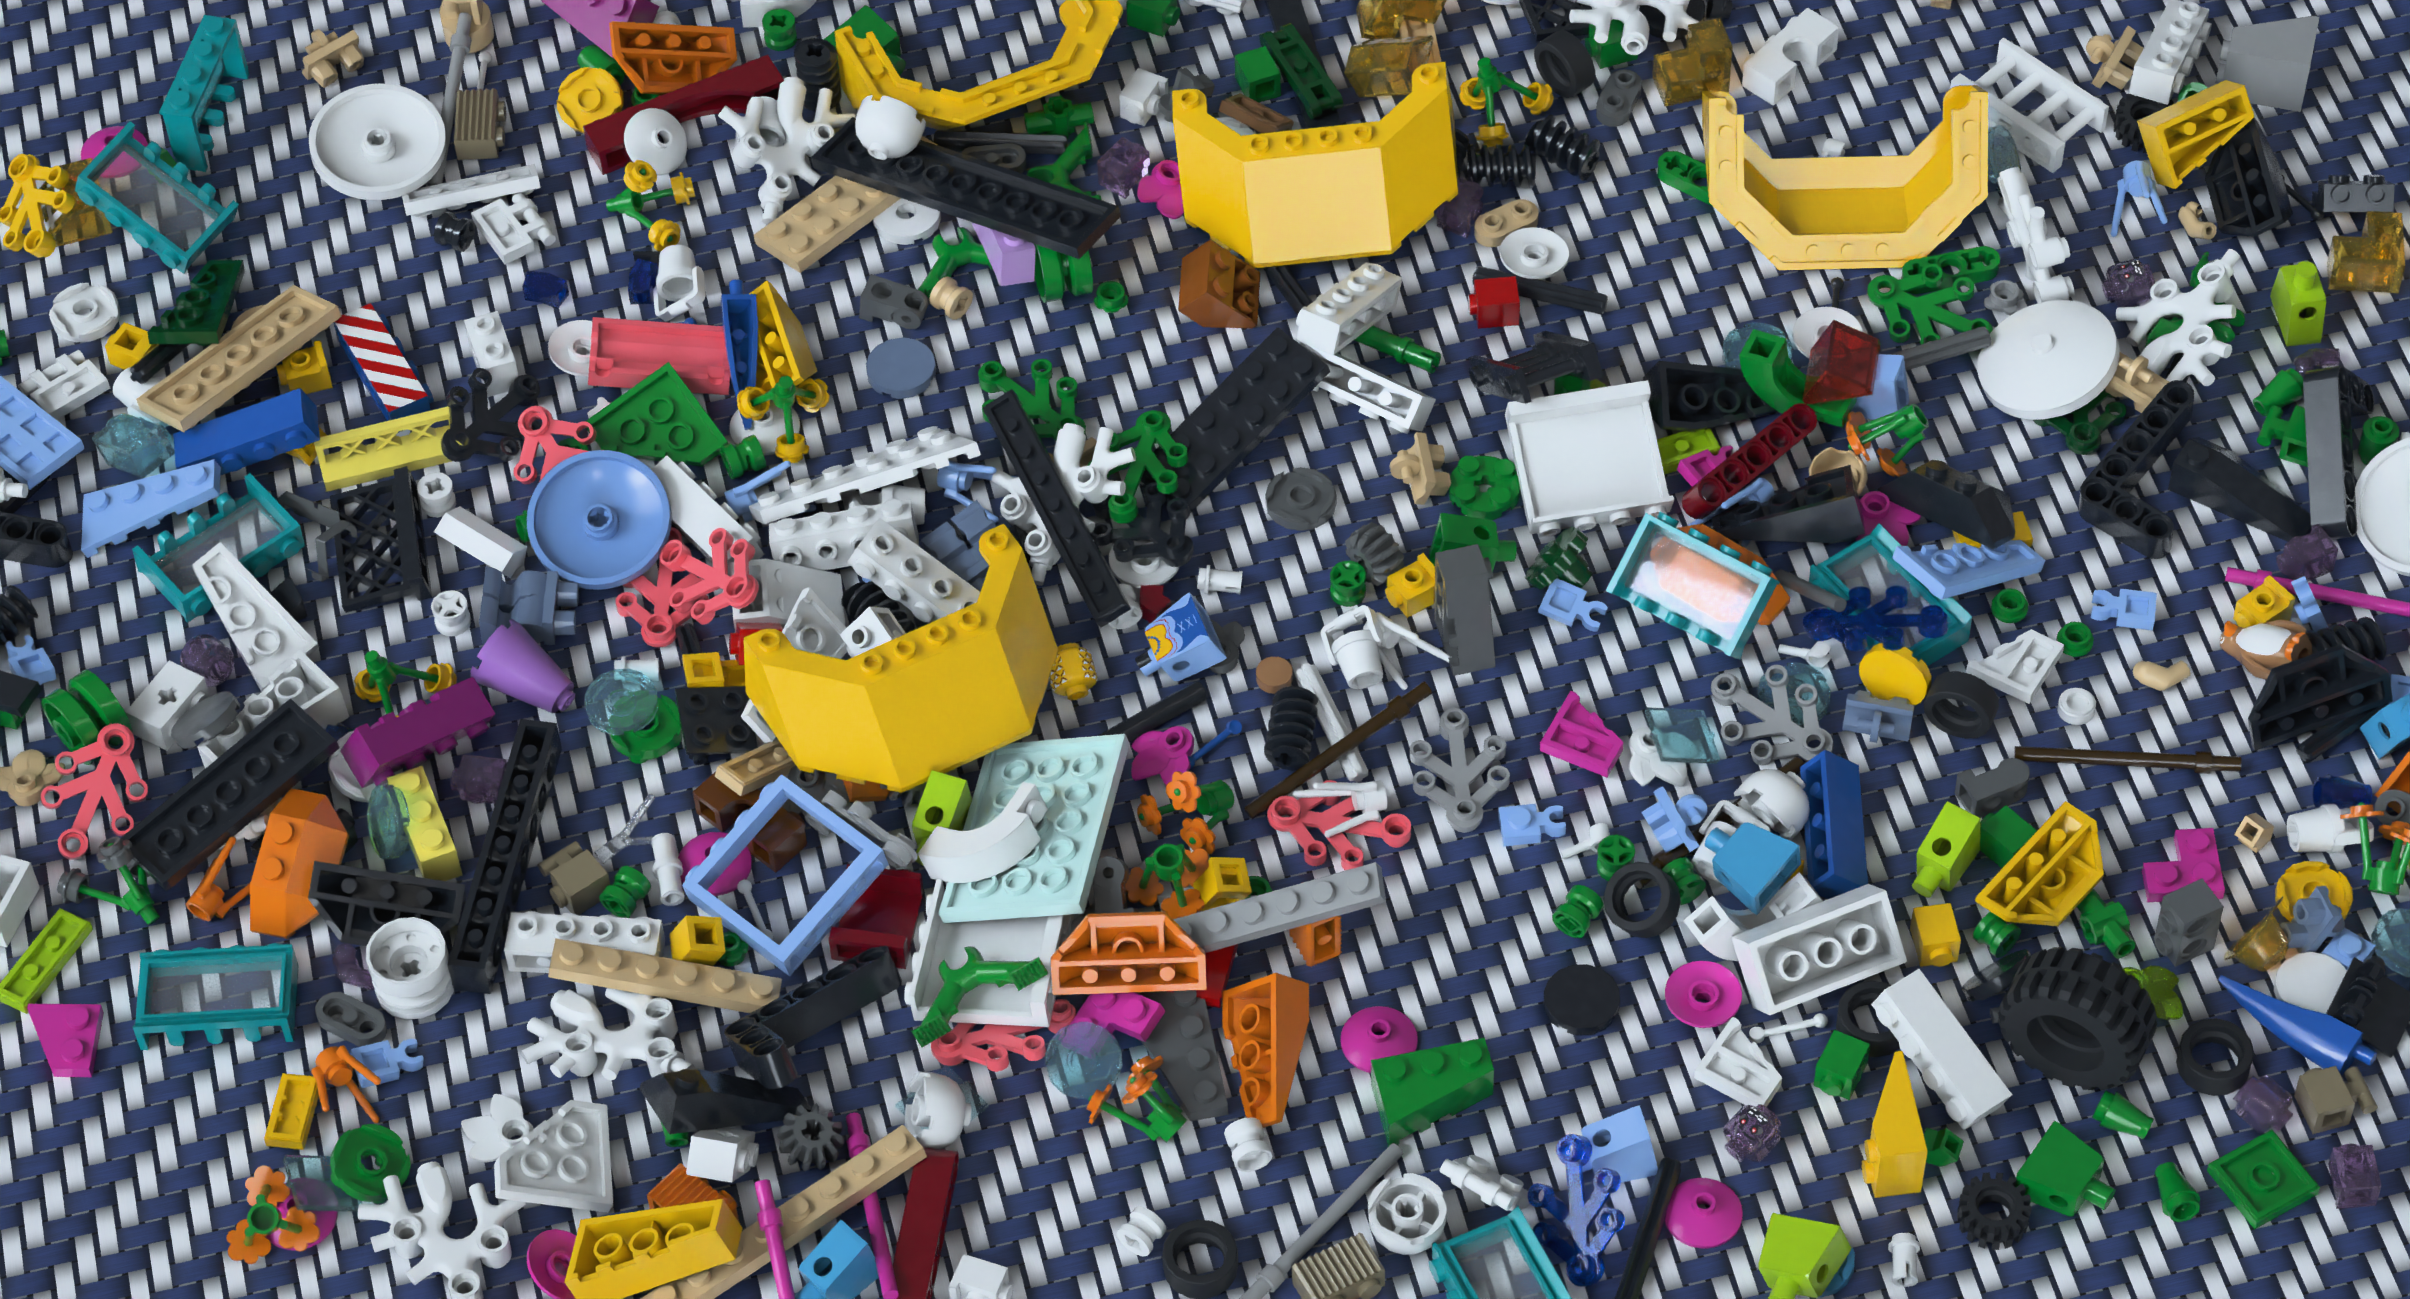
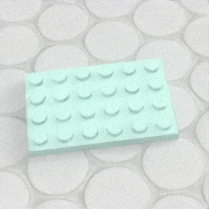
M1126 734L1010 743L985 755L963 831L977 829L994 820L1007 806L1023 782L1036 785L1048 808L1043 819L1035 828L1041 840L1021 861L995 876L968 883L947 882L938 913L943 923L1084 914L1130 745Z

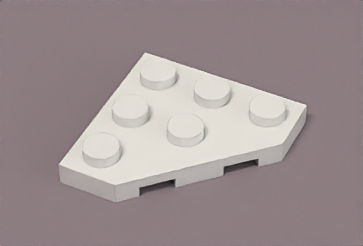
M570 1100L547 1121L544 1120L525 1135L523 1140L512 1149L509 1148L501 1154L494 1164L496 1198L608 1213L613 1206L607 1105Z

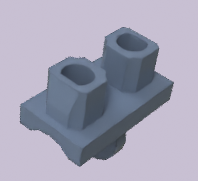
M1858 690L1855 694L1848 693L1842 730L1870 735L1869 742L1877 743L1878 737L1908 742L1914 705L1909 704L1908 699L1894 697L1888 701L1877 699L1871 692Z
M2317 886L2309 898L2298 899L2293 906L2294 918L2292 921L2281 922L2276 929V935L2283 948H2296L2298 953L2316 952L2327 936L2335 937L2342 932L2345 926L2341 914L2342 910L2330 902L2327 886Z

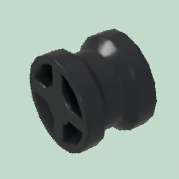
M445 211L436 223L434 240L437 244H450L454 250L464 252L473 240L475 223L472 219H459L455 213Z

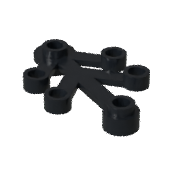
M484 368L475 369L468 378V384L472 389L474 422L467 428H465L464 407L469 402L470 395L463 387H453L446 396V404L450 411V429L444 433L441 439V448L445 457L454 462L468 460L473 454L495 456L503 461L513 460L520 450L519 443L514 438H521L524 441L525 437L520 433L518 423L499 420L517 405L529 406L535 401L540 393L537 379L531 375L518 376L509 387V393L488 410L487 388L492 383V375ZM476 377L483 379L484 383H480ZM453 395L460 397L462 402L457 401ZM537 420L532 423L533 430L541 427ZM483 433L507 436L502 438L499 443L477 439ZM503 446H508L512 452H507Z
M1156 482L1150 483L1144 488V496L1148 504L1146 519L1138 514L1133 521L1126 523L1130 528L1111 529L1110 524L1099 522L1095 524V528L1091 533L1098 546L1114 543V554L1120 562H1129L1139 558L1160 557L1168 566L1180 567L1191 560L1194 551L1191 538L1185 535L1186 519L1190 516L1188 502L1185 499L1175 498L1168 502L1167 511L1170 520H1172L1170 534L1160 529L1163 503L1167 500V495L1158 491ZM1108 495L1100 503H1092L1095 515L1098 518L1111 519L1108 502L1112 495ZM1150 540L1154 544L1135 546L1133 541Z

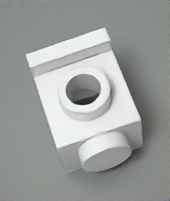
M1138 68L1119 94L1120 117L1131 123L1145 126L1151 116L1159 112L1158 103L1161 96L1169 94L1168 78Z
M963 1254L949 1284L950 1299H1011L1013 1285L1009 1283L1008 1267Z

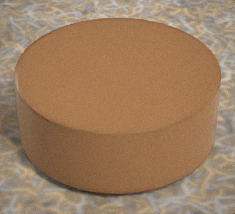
M1268 657L1258 664L1256 668V682L1263 691L1275 694L1280 689L1289 687L1292 684L1293 670L1287 660L1281 657Z

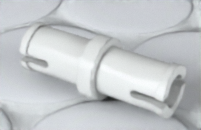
M660 833L651 840L655 863L652 867L653 874L659 881L661 902L667 906H675L682 903L685 896L680 877L683 873L682 862L677 859L675 837L669 833Z

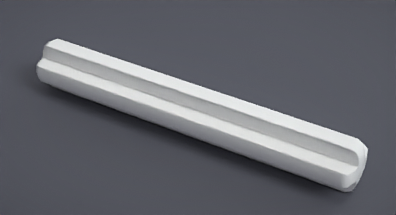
M1304 663L1301 668L1297 669L1296 676L1302 688L1310 690L1319 699L1317 705H1315L1318 710L1317 718L1332 746L1348 735L1349 731L1316 665ZM1357 747L1338 759L1349 781L1358 783L1368 776V769Z

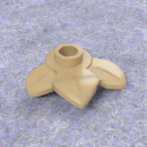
M29 749L19 753L13 759L12 766L0 767V790L7 791L9 797L17 805L31 806L41 800V792L45 787L58 783L64 775L56 770L55 763L46 764L45 756L42 752ZM59 763L60 767L65 769L64 763Z

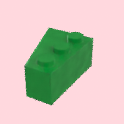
M1485 1037L1371 1060V1087L1388 1147L1392 1143L1399 1145L1400 1140L1418 1130L1422 1133L1431 1128V1123L1448 1114L1454 1116L1493 1095L1494 1068Z

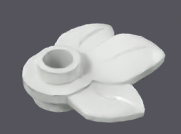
M1649 727L1638 728L1629 739V748L1632 755L1629 762V770L1633 778L1641 786L1649 784L1655 776L1679 787L1684 785L1687 777L1685 762L1691 761L1697 756L1694 747L1688 741L1674 734L1661 735L1657 730ZM1644 741L1650 743L1652 746L1645 744Z
M493 1095L490 1104L491 1115L461 1121L464 1134L474 1144L469 1152L470 1158L479 1162L497 1161L501 1154L509 1148L512 1149L523 1140L525 1135L534 1129L531 1123L523 1118L522 1106L508 1096ZM516 1135H520V1136H521V1137L518 1138V1139L511 1140V1138H512L513 1136H516Z

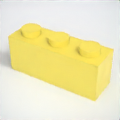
M423 766L387 777L393 804L422 877L448 881L462 876L455 845Z

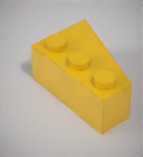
M2224 80L2137 121L2157 184L2177 189L2183 183L2182 179L2195 167L2203 165L2207 161L2206 157L2219 145L2223 146L2254 118L2245 85Z

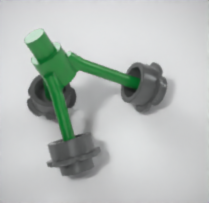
M118 836L111 837L100 844V851L97 853L98 862L103 863L107 870L119 868L130 889L123 898L89 887V875L81 873L79 868H73L69 873L64 872L59 879L57 892L61 894L62 900L66 904L71 901L79 904L88 895L119 905L128 911L132 910L136 916L141 915L148 926L160 918V915L153 907L155 902L150 897L147 877L150 875L132 859L133 853L130 849L132 843L130 840H123ZM134 878H138L139 885H137Z

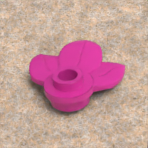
M1163 160L1153 168L1150 176L1140 180L1137 196L1139 201L1143 203L1156 202L1157 209L1162 215L1171 219H1178L1184 214L1179 167L1175 161Z
M1871 491L1866 493L1859 500L1864 518L1865 534L1859 535L1855 539L1856 542L1869 535L1880 523L1902 546H1907L1909 535L1906 526L1916 523L1921 519V516L1891 502L1888 496L1882 492Z
M1174 726L1164 732L1153 730L1139 736L1131 745L1133 750L1138 753L1131 767L1133 780L1137 781L1160 774L1164 784L1167 786L1172 781L1174 772L1180 771L1184 773L1189 771L1190 761L1188 756H1191L1194 749V737L1191 732L1185 727Z

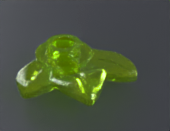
M2148 966L2141 971L2133 967L2122 969L2127 975L2132 974L2139 981L2141 989L2145 988L2147 990L2151 1003H2154L2157 1018L2178 1020L2183 1016L2181 1000L2172 990L2179 982V978L2173 972L2160 966Z

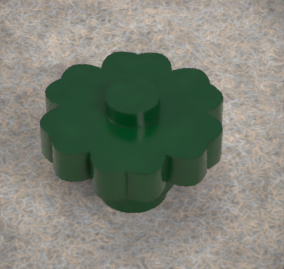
M1574 526L1563 531L1556 540L1550 541L1535 558L1536 562L1527 570L1525 579L1539 590L1552 584L1556 578L1582 588L1592 576V572L1588 569L1589 564L1579 555L1586 547L1588 537L1579 528Z

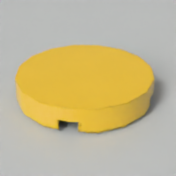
M583 67L570 73L561 83L558 90L557 110L561 119L574 131L584 133V125L620 112L623 107V91L619 82L609 72L601 68Z
M1878 643L1874 645L1871 650L1866 652L1859 663V675L1864 686L1878 699L1888 701L1894 697L1908 699L1911 705L1921 703L1931 688L1932 676L1926 663L1922 659L1918 662L1912 656L1914 652L1894 643Z
M2304 861L2293 864L2286 869L2277 882L2275 889L2276 905L2281 915L2291 922L2294 918L2293 906L2298 899L2309 898L2317 886H2327L2330 902L2341 908V914L2345 920L2353 902V891L2347 877L2340 871L2337 873L2329 869L2330 865L2323 862Z

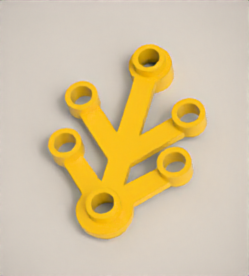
M19 154L9 165L8 174L14 184L4 206L0 209V222L10 227L3 237V245L14 252H18L24 247L27 252L37 258H46L54 252L56 241L53 239V235L46 231L40 204L52 206L59 212L66 214L73 208L75 198L64 190L52 192L37 189L36 180L47 181L51 186L62 189L68 183L70 174L60 166L52 168L40 166L39 159L34 155ZM22 193H24V197H23V199H22V202H21L19 208H16V206H17V204H18V202H19V200H20V198H21V196H22ZM29 217L31 230L26 236L22 233V230Z

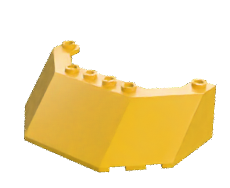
M1066 0L1059 8V16L1066 30L1050 60L963 92L941 88L940 92L923 88L920 82L900 78L873 31L867 32L866 38L861 39L853 35V30L849 25L834 31L841 87L853 108L859 110L862 100L867 96L873 95L871 101H880L882 96H889L917 110L916 118L920 123L924 118L926 127L948 130L964 126L1090 80L1123 14V7L1118 0Z
M1446 62L1427 63L1416 68L1412 74V92L1380 121L1241 136L1208 114L1207 99L1202 91L1197 89L1172 91L1173 124L1185 222L1193 228L1199 227L1208 233L1210 239L1229 251L1234 250L1244 257L1247 264L1254 268L1393 254L1402 246L1401 241L1413 230L1417 232L1434 217V211L1443 202H1450L1458 195L1455 121Z
M1978 85L1954 86L1946 92L1943 98V120L1909 155L1770 158L1744 132V115L1737 114L1736 101L1729 93L1724 91H1702V128L1709 203L1778 270L1903 268L1904 264L1910 260L1927 257L1962 223V220L1976 206H1979L1988 197V92Z
M1005 524L984 532L979 539V552L988 563L989 568L976 603L848 660L794 649L787 637L776 629H763L744 637L746 694L800 771L814 773L816 769L836 774V779L865 785L866 781L887 785V790L903 793L927 782L932 770L945 774L1032 734L1035 718L1048 686L1049 675L1057 658L1058 647L1023 548Z

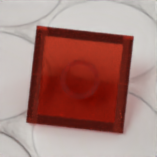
M1833 320L1811 348L1803 394L1804 404L1873 395L1880 350L1879 339Z

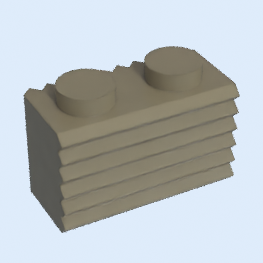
M486 88L484 91L482 89L478 91L466 89L464 92L462 90L457 91L454 145L458 160L499 158V147L505 146L504 126H500V122L506 121L505 101H499L496 89L489 90Z
M1358 1233L1356 1236H1351L1348 1240L1344 1239L1341 1243L1330 1246L1327 1250L1323 1249L1320 1253H1315L1314 1256L1302 1259L1299 1263L1295 1262L1292 1265V1283L1298 1294H1300L1301 1299H1370L1376 1296L1382 1287L1385 1286V1269L1363 1234Z

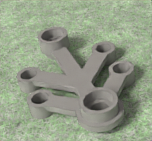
M1772 665L1765 673L1767 684L1772 689L1775 710L1743 690L1738 678L1733 674L1723 673L1713 679L1711 691L1714 700L1718 704L1730 706L1736 703L1764 721L1741 725L1737 721L1724 723L1721 728V735L1727 745L1737 746L1742 741L1781 734L1793 740L1777 745H1771L1766 740L1754 742L1750 752L1756 764L1767 765L1772 760L1800 756L1804 761L1808 762L1823 750L1832 753L1834 745L1831 735L1826 730L1819 728L1816 709L1818 693L1813 685L1802 684L1795 691L1796 702L1803 710L1804 729L1791 720L1786 688L1789 677L1785 667ZM1776 673L1783 675L1780 681H1772L1771 677ZM1729 682L1732 684L1728 690L1719 689V686L1723 683ZM1810 692L1813 694L1810 700L1805 701L1800 698L1803 693ZM1736 729L1739 731L1736 737L1730 738L1726 736L1729 730ZM1812 740H1819L1821 742L1816 748L1808 746V743ZM1765 748L1769 750L1768 754L1764 757L1756 755L1759 749Z
M1450 708L1440 717L1439 731L1441 736L1449 741L1452 767L1432 754V747L1428 742L1423 740L1413 742L1410 746L1411 762L1429 770L1419 771L1414 775L1413 790L1416 794L1426 796L1446 810V819L1453 829L1458 832L1467 833L1475 830L1482 822V807L1498 791H1503L1509 786L1510 773L1508 769L1504 766H1493L1488 770L1487 782L1470 797L1469 786L1493 762L1504 758L1506 742L1500 736H1489L1484 741V750L1467 766L1464 738L1469 733V718L1461 709ZM1491 746H1498V747H1500V749H1499V750H1491L1490 747H1491ZM1417 751H1424V752H1426V754H1425V755H1417L1416 752H1417ZM1432 773L1454 787L1455 797L1435 785V776ZM1496 776H1501V777H1503L1504 779H1503V780H1500V781H1497V780H1494L1493 778L1496 777ZM1421 781H1427L1430 784L1423 786L1418 783ZM1462 811H1467V812H1469V813L1463 814V813H1460V812H1462Z
M829 790L820 802L880 848L882 846L886 859L891 866L905 868L909 862L913 863L918 858L914 850L916 848L915 843L901 833H898L896 836L889 834L870 820L873 812L863 803L854 801L847 811L844 809L847 801L832 790ZM806 814L805 820L810 826L824 835L830 834L831 830L810 814Z

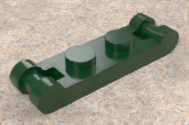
M1292 23L1281 26L1277 32L1267 31L1259 35L1261 46L1267 47L1274 62L1304 104L1306 112L1311 119L1322 116V112L1328 109L1335 111L1343 108L1344 104L1340 92ZM1323 93L1325 96L1317 99L1315 95Z

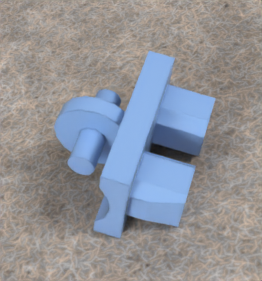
M1663 786L1655 790L1654 794L1659 802L1642 811V814L1664 851L1668 853L1683 843L1690 852L1698 848L1699 844L1688 826L1699 824L1705 818L1708 808L1704 799L1696 794H1688L1679 799L1676 805H1674Z

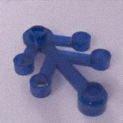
M1900 585L1887 588L1885 591L1886 598L1869 607L1871 605L1870 589L1863 586L1854 587L1849 590V600L1846 601L1847 605L1844 611L1836 612L1832 609L1818 608L1803 618V629L1807 632L1809 638L1816 641L1834 638L1843 643L1846 649L1850 651L1864 650L1868 645L1867 635L1882 643L1883 647L1887 650H1899L1904 647L1905 638L1904 631L1898 627H1918L1919 633L1927 638L1941 637L1948 631L1947 614L1937 605H1929L1922 608L1920 614H1887L1896 608H1902L1908 604V590ZM1869 607L1868 609L1862 611L1857 615H1849L1857 609H1865Z
M1567 1134L1557 1143L1556 1153L1566 1167L1570 1208L1555 1196L1553 1188L1549 1185L1533 1184L1528 1190L1527 1197L1532 1206L1545 1208L1572 1231L1574 1247L1559 1236L1558 1229L1553 1224L1539 1222L1532 1229L1541 1246L1549 1247L1566 1262V1273L1569 1280L1576 1286L1589 1287L1602 1278L1605 1265L1601 1255L1614 1234L1619 1232L1625 1223V1217L1621 1210L1610 1207L1603 1208L1611 1193L1616 1192L1620 1187L1621 1178L1615 1170L1607 1168L1597 1170L1593 1177L1595 1189L1586 1202L1582 1166L1586 1165L1590 1160L1592 1145L1589 1139L1584 1136ZM1572 1145L1573 1149L1571 1154H1569V1150ZM1609 1175L1610 1181L1609 1184L1605 1187L1604 1180L1605 1177ZM1541 1190H1543L1544 1197L1540 1202L1539 1193ZM1613 1214L1614 1221L1613 1224L1609 1226L1608 1219L1609 1216ZM1597 1217V1223L1600 1228L1590 1241L1589 1228ZM1547 1229L1548 1236L1546 1240H1543V1232ZM1583 1262H1584V1263H1585V1267H1584V1270L1581 1271V1267H1582V1264H1583Z

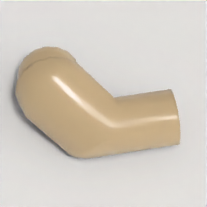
M2191 201L2185 207L2182 206L2179 210L2178 218L2187 234L2192 238L2208 240L2214 238L2217 232L2216 226L2211 222H2204L2198 219L2203 214L2202 209H2197L2199 204Z
M2140 661L2133 667L2135 679L2141 684L2158 691H2164L2188 678L2191 674L2188 665L2184 661H2179L2168 668L2153 662Z

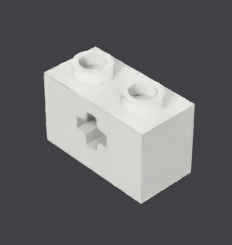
M498 311L464 320L469 347L476 367L484 368L492 375V383L487 388V397L508 392L509 387L518 377V371Z
M169 660L125 712L130 720L133 734L168 751L175 742L171 736V730L177 720L194 705L210 696L205 677Z
M726 1127L700 1130L691 1136L686 1175L734 1182L747 1173L750 1167H755L757 1163L759 1144L754 1143L755 1132Z

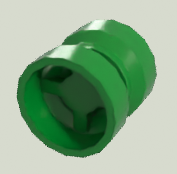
M755 435L743 438L739 444L729 443L720 447L724 466L732 480L742 477L745 471L751 469L758 471L766 468L764 453Z
M622 866L614 876L613 885H607L600 894L599 899L602 905L613 915L619 918H630L637 908L636 902L645 898L651 890V884L638 870L629 866Z
M1574 885L1566 895V903L1560 904L1552 914V920L1564 934L1574 938H1582L1590 928V920L1598 917L1603 910L1604 903L1592 889L1583 885Z

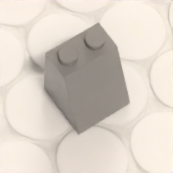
M2308 16L2233 27L2231 40H2223L2220 60L2226 61V64L2219 63L2215 83L2218 84L2228 80L2245 85L2251 104L2301 112L2319 17Z

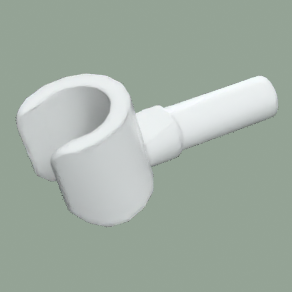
M1828 138L1818 157H1843L1845 154L1843 149L1845 143Z
M1822 640L1817 641L1811 649L1780 644L1778 648V653L1806 659L1808 664L1815 669L1825 667L1832 658V655L1828 654L1831 650V645Z
M1598 823L1589 828L1590 839L1560 850L1562 858L1565 859L1591 849L1597 852L1602 839L1610 835L1608 825Z

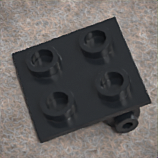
M745 686L675 688L686 755H689V758L693 760L695 765L707 763L710 754L747 753L758 748L755 732L741 718L749 701Z
M2372 956L2370 959L2362 962L2354 957L2326 1014L2361 1031L2364 1042L2391 1058L2410 1021V991L2384 976L2386 968L2382 958Z

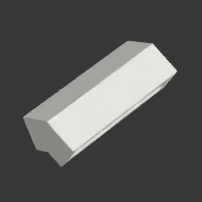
M460 506L446 512L434 530V533L490 567L501 571L502 574L509 578L512 577L517 568L524 566L527 546Z

